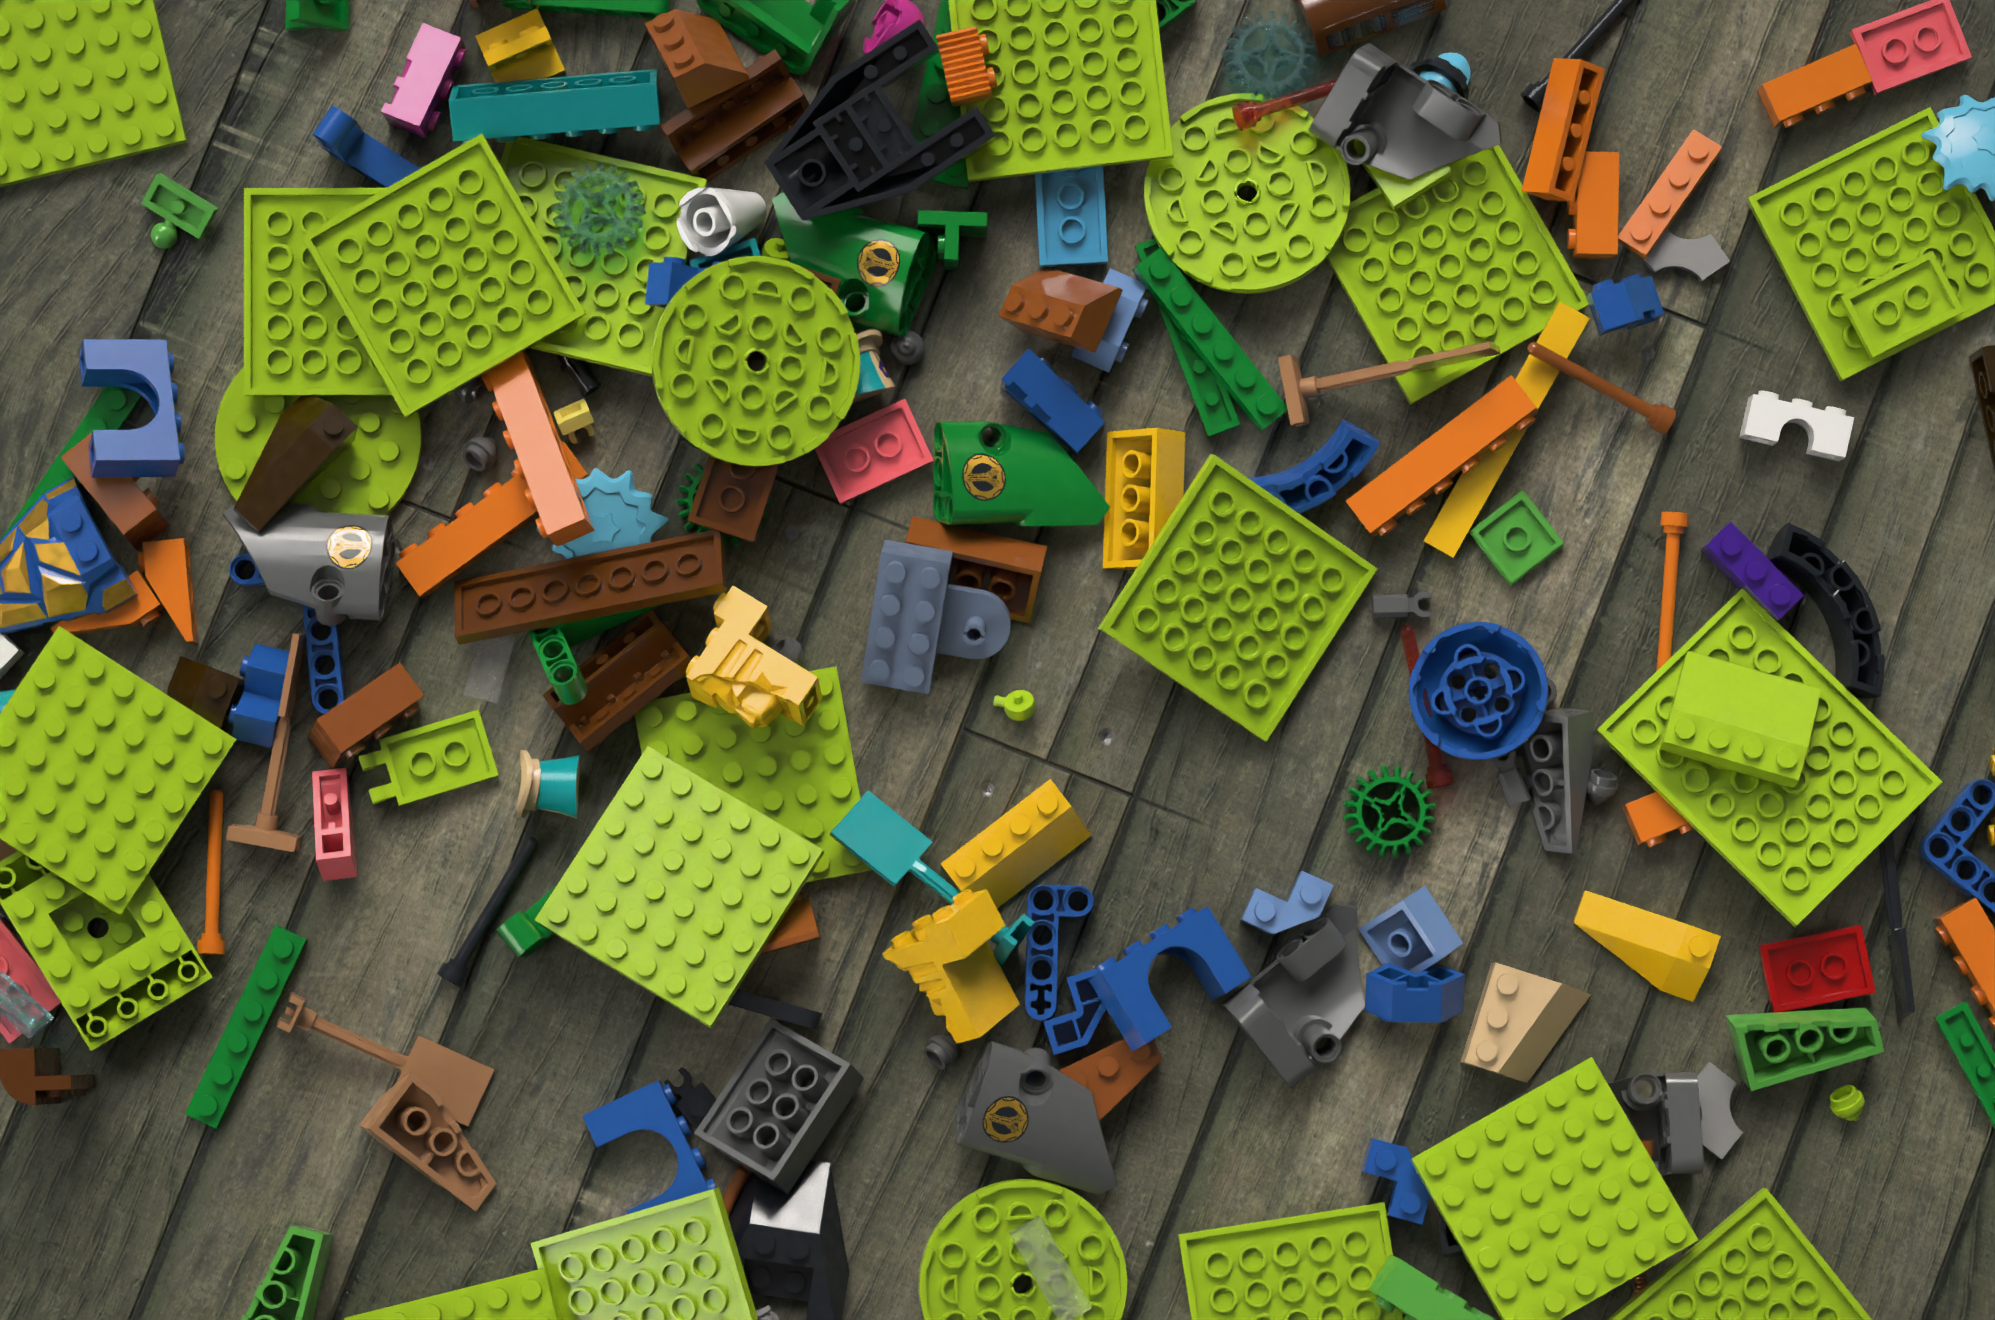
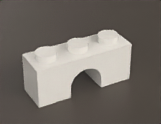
M1759 391L1758 395L1753 394L1748 398L1739 438L1773 446L1779 440L1783 425L1796 423L1802 426L1808 434L1809 442L1806 454L1835 461H1841L1846 457L1854 417L1846 416V410L1827 406L1824 411L1812 408V402L1802 399H1792V403L1778 400V394L1768 391Z

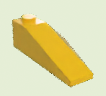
M1586 890L1583 893L1573 922L1600 945L1625 962L1627 966L1648 980L1659 991L1690 1002L1694 1001L1710 969L1721 937L1700 928Z

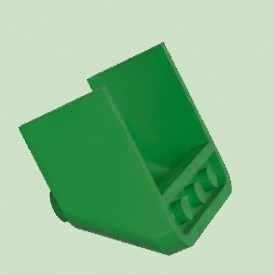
M805 0L696 1L706 14L763 54L767 55L775 49L789 72L802 75L814 65L845 22L856 0H817L814 6Z

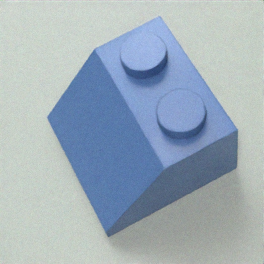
M1425 885L1359 928V931L1382 966L1391 963L1415 974L1430 967L1463 944Z

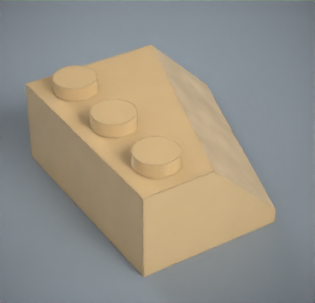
M1496 962L1491 963L1461 1062L1528 1083L1591 994Z

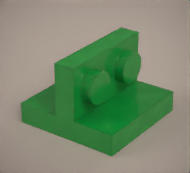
M286 0L285 29L299 31L321 27L338 32L349 30V0Z
M918 210V230L928 232L932 236H938V260H944V270H958L959 236L987 237V213Z

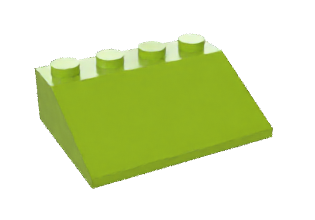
M1687 651L1659 749L1794 788L1800 779L1821 689Z

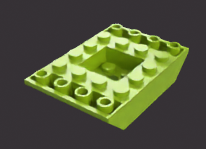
M19 851L0 861V905L91 1052L213 978L149 874L120 916ZM103 919L107 922L109 928L104 937L94 938L89 934L88 925L92 920Z

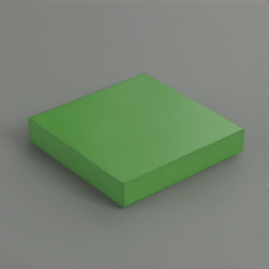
M1523 490L1468 532L1469 536L1509 587L1565 545Z

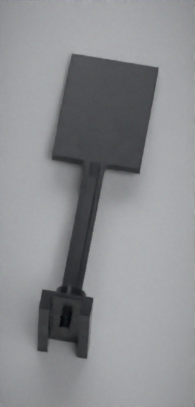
M1920 805L1908 817L1915 816L1920 812ZM1894 830L1879 845L1887 920L1892 934L1888 936L1896 1013L1897 1019H1903L1915 1012L1906 928L1901 929L1902 910L1893 841Z

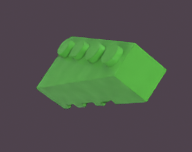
M1866 1008L1725 1015L1741 1079L1751 1091L1884 1052L1877 1020Z
M290 1226L269 1266L270 1269L262 1284L258 1286L254 1294L255 1298L246 1315H243L241 1320H313L334 1234L305 1226Z
M1392 1255L1388 1257L1368 1289L1378 1296L1374 1301L1376 1304L1391 1313L1396 1308L1405 1314L1403 1320H1495L1486 1313L1474 1307L1471 1308L1468 1306L1467 1301L1445 1288L1442 1289L1439 1287V1283L1400 1258Z

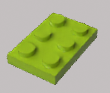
M1933 250L1839 298L1870 359L1964 312Z

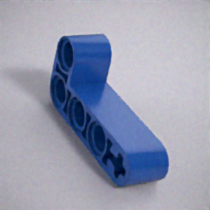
M1038 885L1028 895L1027 917L1034 921V924L1026 935L1025 1010L1035 1020L1048 1019L1056 1009L1059 917H1083L1093 907V895L1090 890L1083 886ZM1046 891L1051 894L1053 905L1050 909L1042 911L1034 906L1033 897L1037 892ZM1073 892H1081L1087 897V907L1083 911H1073L1069 907L1068 897ZM1041 925L1047 926L1052 932V940L1043 946L1035 943L1032 938L1033 930ZM1044 960L1051 966L1049 978L1037 980L1032 975L1031 968L1034 962ZM1030 983L1038 986L1052 985L1051 992L1044 990V1000L1050 1002L1051 1006L1044 1009L1043 1015H1037V1010L1031 1008V1001L1037 1000L1038 990L1030 991Z

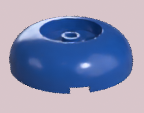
M1469 622L1443 631L1433 638L1422 650L1423 652L1418 658L1414 669H1412L1410 676L1409 701L1414 719L1419 728L1439 749L1462 759L1490 760L1502 757L1518 749L1537 730L1547 707L1548 681L1543 663L1537 652L1522 636L1495 623ZM1489 665H1495L1499 669V674L1494 679H1488L1484 674L1486 667ZM1458 675L1466 679L1465 687L1460 690L1454 689L1451 684L1452 679ZM1479 688H1484L1487 691V694H1484L1485 698L1482 700H1478L1474 696L1475 691ZM1502 697L1509 701V708L1504 712L1495 709V701ZM1466 708H1472L1476 711V718L1472 722H1465L1462 719V712Z

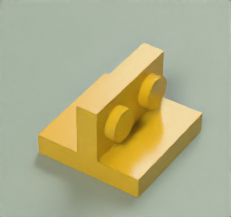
M538 8L475 36L495 82L553 78L566 73Z

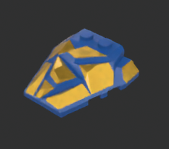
M74 476L43 493L36 503L0 540L1 634L45 626V623L58 620H75L77 616L92 613L97 615L109 613L138 596L124 567L113 558L88 510L91 508V505Z

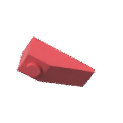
M347 768L313 771L316 862L322 880L329 881L357 877L356 843Z

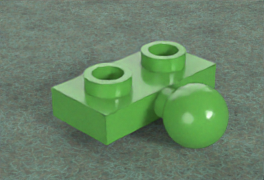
M162 173L156 174L141 202L142 205L165 218L164 222L157 223L151 230L152 242L161 249H168L176 244L178 240L177 226L198 239L203 238L219 209Z

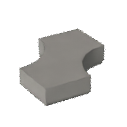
M1668 230L1663 234L1647 259L1642 258L1653 274L1664 269L1677 268L1691 273L1700 282L1730 262L1711 233L1699 239H1683L1673 235Z
M1707 1062L1697 1075L1702 1143L1706 1149L1722 1160L1743 1133L1735 1124L1730 1111V1098L1737 1083L1711 1062Z

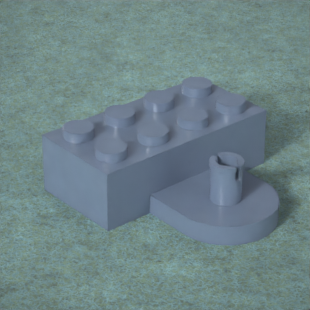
M884 540L861 683L929 694L936 653L969 659H984L996 654L1003 648L1008 640L1011 628V617L1007 606L998 596L989 591L948 584L953 551Z

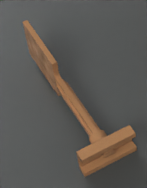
M1485 342L1408 359L1409 361H1396L1322 378L1312 376L1303 379L1298 357L1293 355L1278 357L1290 425H1296V427L1310 425L1306 399L1320 396L1321 392L1396 377L1414 369L1423 371L1500 354V348L1491 342Z
M303 632L292 634L278 716L281 718L276 727L261 812L257 814L255 826L242 824L228 826L226 840L290 852L300 849L302 836L276 830L278 822L276 810L291 732L290 716L294 715L306 651V636Z
M294 992L290 993L289 1002L295 1004L296 1007L295 1009L286 1008L284 1013L291 1016L288 1021L279 1017L277 1021L278 1028L289 1033L294 1026L308 1032L312 1029L401 1070L397 1082L409 1072L413 1073L439 1094L453 1120L469 1126L495 1069L418 1035L410 1054L404 1056L316 1016L317 1012L304 1007L305 999L303 996Z

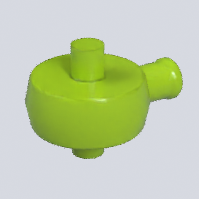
M772 238L766 241L762 248V256L791 262L784 239Z
M1016 690L1006 697L999 695L994 697V706L1004 707L1006 715L1012 720L1023 721L1035 713L1036 701L1028 691Z

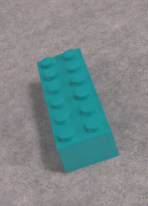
M658 69L456 85L452 87L449 97L453 141H462V145L480 134H483L485 139L496 138L497 142H511L517 140V136L530 135L531 139L539 140L550 138L551 133L565 132V136L575 137L586 134L585 130L599 129L601 134H611L619 132L620 127L632 126L635 131H647L654 129V125L660 124L662 111Z

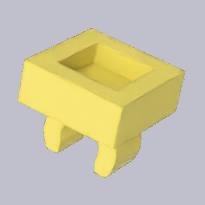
M585 398L553 412L562 435L567 434L573 444L578 443L575 436L577 429L583 427L587 429L590 437L594 435V429L591 424L594 422Z

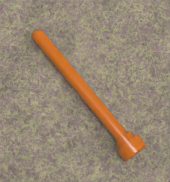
M1661 512L1660 526L1664 527L1663 533L1667 535L1656 671L1671 658L1680 535L1684 534V528H1688V513Z
M217 788L211 790L209 795L205 933H201V940H197V953L199 955H225V940H222V934L219 933L223 792Z

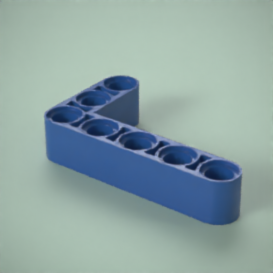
M331 105L312 134L325 151L382 188H387L420 169L366 134L355 119Z
M249 553L238 555L231 561L229 572L231 578L236 583L247 588L266 586L256 566L253 577L247 580L240 578L239 568L246 562L254 564ZM302 605L312 702L317 711L325 714L331 710L325 709L321 703L322 697L326 692L335 691L337 693V705L347 699L340 624L331 626V634L326 640H317L314 632L320 622L316 618L315 609ZM324 657H332L335 662L334 670L330 674L321 675L318 670L319 661Z
M1979 779L1969 782L1962 788L1921 839L1918 845V852L1925 863L1968 898H1977L1983 910L1995 919V901H1988L1983 894L1984 887L1988 883L1995 885V872L1962 846L1995 806V784L1988 779ZM1976 786L1983 787L1987 792V800L1983 805L1976 803L1973 799L1972 794ZM1956 812L1962 814L1966 820V825L1962 831L1955 830L1951 825V817ZM1934 839L1941 841L1944 845V853L1940 858L1934 857L1929 850V845ZM1961 861L1968 863L1971 868V875L1967 880L1961 879L1956 872L1957 865Z

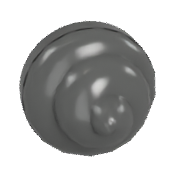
M907 331L903 337L895 336L893 338L890 350L895 361L908 366L916 364L921 360L924 355L925 345L923 339L917 333Z
M475 437L470 439L463 451L465 462L476 471L491 468L497 461L496 440L491 437Z
M781 638L775 644L773 650L805 668L806 662L801 644L795 639Z
M1591 769L1586 792L1589 794L1588 797L1594 806H1598L1616 795L1619 786L1616 783L1617 776L1603 769Z
M940 1034L931 1037L927 1041L924 1054L935 1067L944 1069L946 1066H952L957 1061L959 1046L951 1034Z

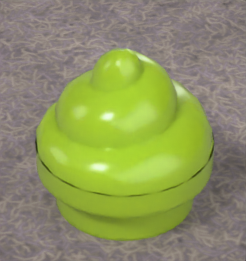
M1844 1085L1834 1090L1830 1095V1108L1837 1117L1848 1121H1858L1865 1104L1861 1091L1856 1090L1853 1085Z

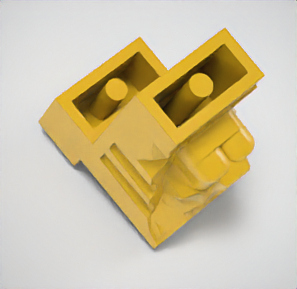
M732 586L727 594L723 592L714 604L713 610L715 611L714 617L717 627L708 635L705 642L707 647L700 657L694 656L687 666L686 678L692 698L714 708L719 704L727 712L736 713L753 729L758 726L766 727L779 713L787 719L794 720L804 726L823 699L818 677L763 644L773 629L768 606Z
M971 889L960 892L952 898L954 903L951 906L948 905L940 908L932 914V917L929 914L912 923L913 929L895 936L891 940L893 945L882 953L886 960L894 963L899 969L909 971L913 978L912 980L916 984L919 983V992L927 993L926 996L936 1016H946V1028L951 1033L956 1044L980 1038L1020 1005L987 940L1006 926L987 889L972 893Z

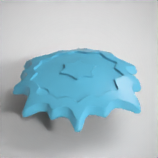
M1962 95L1960 97V105L1939 111L1937 113V117L1940 120L1939 125L1934 129L1923 132L1921 136L1923 139L1934 142L1937 146L1933 160L1944 168V190H1949L1957 185L1966 186L1970 193L1984 189L1989 200L1993 202L1995 201V97L1984 102H1977L1968 95Z
M594 468L587 478L575 479L595 531L558 547L553 543L552 551L562 554L565 559L653 542V535L665 526L669 519L652 511L653 496L635 489L631 470L626 471L618 478L612 479L599 469Z

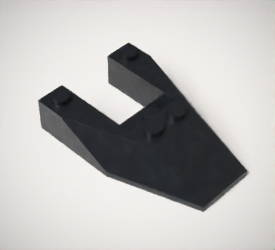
M920 19L832 76L764 162L802 221L908 194L996 140L992 129L979 109L975 107L918 145L884 93L883 89L940 53L939 48Z
M810 1160L788 1195L751 1173L728 1218L750 1293L807 1301L809 1304L806 1320H842L849 1267L831 1164Z

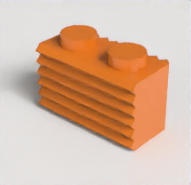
M975 26L937 35L936 39L952 106L958 107L993 98L991 89L998 86L993 67L986 68L983 56L990 54L986 34L979 35Z

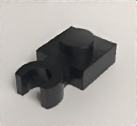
M681 1067L678 1071L683 1075L684 1083L680 1087L674 1086L669 1079L664 1083L665 1085L669 1083L673 1093L681 1095L682 1099L675 1105L697 1130L717 1099L703 1082L694 1088L691 1085L690 1073Z

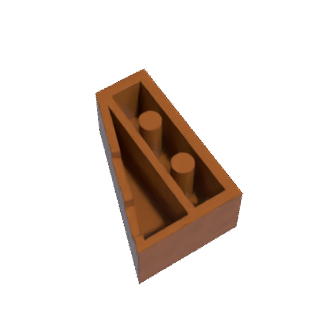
M90 433L62 455L61 458L121 533L138 551L143 547L142 542L151 541L170 525L156 509L161 503L151 490L147 488L142 492L135 483L140 477L91 478L88 451L92 433Z
M399 662L316 719L307 738L328 766L334 769L347 758L351 759L365 748L364 745L372 739L378 740L393 729L392 724L400 718L406 721L414 716L421 709L418 705L425 695Z
M1123 1038L1059 1071L1092 1091L1100 1121L1163 1058L1154 1039L1132 1052L1128 1043Z

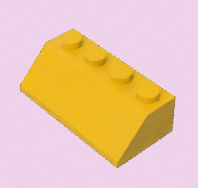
M1163 428L1107 432L1105 501L1110 506V509L1104 515L1103 569L1136 570L1184 496L1185 432Z
M1049 779L940 865L961 892L971 889L972 893L987 889L996 908H999L1092 835L1052 780Z

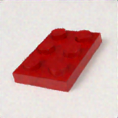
M1861 925L1758 945L1772 1013L1876 993Z

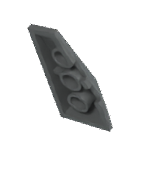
M1570 708L1546 709L1543 719L1534 734L1515 750L1517 757H1522L1527 776H1524L1523 779L1526 787H1531L1536 804L1533 813L1545 851L1570 854L1577 852L1594 748L1593 711Z

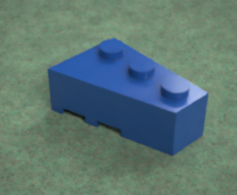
M1028 349L1001 378L1000 388L1073 454L1078 456L1105 426V421L1102 419L1104 413L1091 401L1085 403L1077 395L1079 391L1072 383L1065 378L1061 380L1052 371L1053 367L1040 355L1036 356Z

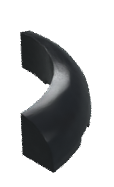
M1787 523L1773 539L1766 557L1777 569L1790 576L1807 591L1823 614L1834 645L1835 678L1856 698L1871 699L1880 697L1884 681L1885 657L1884 654H1881L1878 633L1881 627L1866 589L1847 562L1839 560L1824 546L1825 543L1821 539L1802 528Z

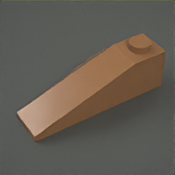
M411 1072L384 1093L359 1124V1127L475 1212L497 1184L476 1151L472 1149L464 1137L456 1120H453L439 1094Z

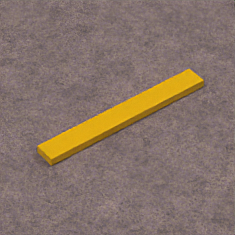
M1559 302L1539 336L1537 343L1567 359L1590 318ZM1529 354L1515 380L1537 409H1539L1560 371ZM1518 429L1514 430L1506 436L1509 441L1502 448L1494 453L1488 450L1479 457L1481 462L1478 466L1466 474L1461 473L1423 542L1454 558L1527 429L1519 432Z

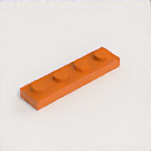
M1693 129L1618 235V243L1646 260L1722 152V146Z

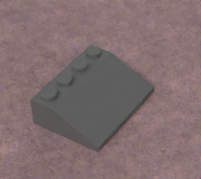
M770 1019L694 1134L760 1179L788 1195L864 1078L849 1062L777 1021Z

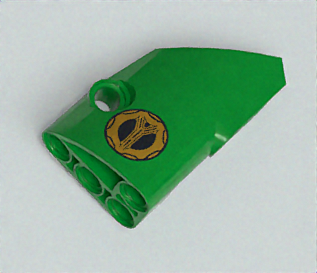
M784 192L772 198L791 263L841 279L837 296L848 311L847 314L853 328L865 330L871 327L874 330L903 337L911 325L937 263V248L929 233L867 216L858 207L802 221ZM864 306L862 310L853 312L857 307Z
M987 420L939 421L935 425L933 443V513L938 522L948 525L1015 523L1018 526L1097 525L1110 509V506L1088 477L1047 432L999 424ZM990 428L993 437L991 442L985 445L982 436L984 431Z

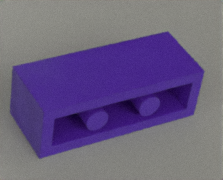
M1732 522L1726 524L1700 549L1740 590L1743 588L1776 621L1780 620L1804 596Z

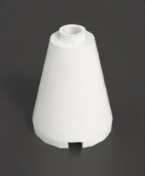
M699 187L687 192L679 203L681 214L677 218V227L681 239L689 249L706 254L705 256H714L723 253L759 226L766 218L767 208L763 198L755 192Z

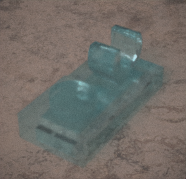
M3 971L0 973V1018L5 1015L4 1017L19 1032L31 1040L48 1027L54 1017Z

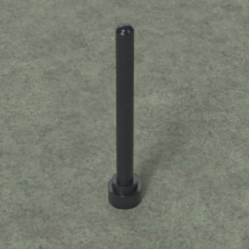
M1615 0L1562 59H1581L1633 0ZM1550 72L1541 82L1530 83L1521 93L1522 99L1537 112H1541Z
M529 837L524 841L454 959L450 958L447 963L443 962L437 972L439 976L461 988L467 978V975H465L468 970L465 967L538 847V841L534 837Z

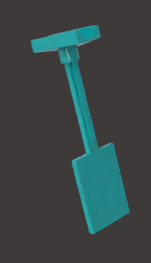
M869 790L830 833L831 837L893 887L896 886L907 872H911L951 905L954 903L952 898L960 893L920 860V857L930 847L932 841ZM1025 914L1009 928L1007 926L1003 927L990 938L997 945L993 954L1001 968L1011 952L1015 953L1034 924V921Z

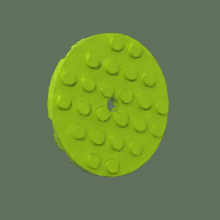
M1230 94L1205 101L1180 116V120L1170 128L1174 158L1152 160L1149 162L1144 183V202L1148 224L1158 246L1165 251L1176 267L1197 282L1221 291L1245 294L1263 293L1280 289L1302 279L1315 270L1329 256L1338 243L1347 221L1350 206V178L1346 161L1343 159L1341 152L1309 132L1310 125L1314 119L1309 115L1308 111L1287 100L1280 101L1263 97V94ZM1252 186L1257 192L1256 197L1251 202L1242 200L1237 196V192L1241 187Z
M745 256L723 261L704 269L693 276L674 294L663 311L655 331L651 355L652 376L658 399L665 414L678 432L702 452L728 463L744 466H769L784 463L807 454L829 438V435L836 429L841 420L845 418L857 390L860 374V349L857 334L854 332L847 314L848 311L834 291L815 277L812 272L786 260L765 256ZM753 351L760 352L765 358L764 367L757 372L751 370L746 361L748 355Z
M244 367L238 372L227 388L220 403L215 425V451L219 470L226 486L236 501L245 487L280 415L300 397L245 396ZM316 396L334 404L358 426L356 437L291 503L312 505L320 512L388 515L403 499L418 470L422 452V423L419 411L405 418L393 396Z
M1034 1179L1006 1180L990 1184L967 1195L956 1203L936 1225L928 1239L920 1262L918 1275L919 1303L924 1320H1121L1127 1296L1126 1263L1119 1241L1110 1225L1095 1207L1084 1198L1067 1188L1046 1181ZM1021 1274L1028 1275L1032 1279V1287L1026 1293H1018L1013 1287L1015 1279L1021 1276Z

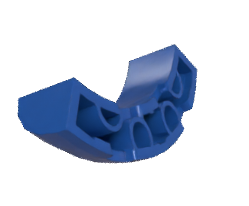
M1342 419L1330 439L1305 461L1272 475L1247 478L1297 513H1302L1330 499L1352 477L1355 478L1370 461L1380 442L1365 430Z

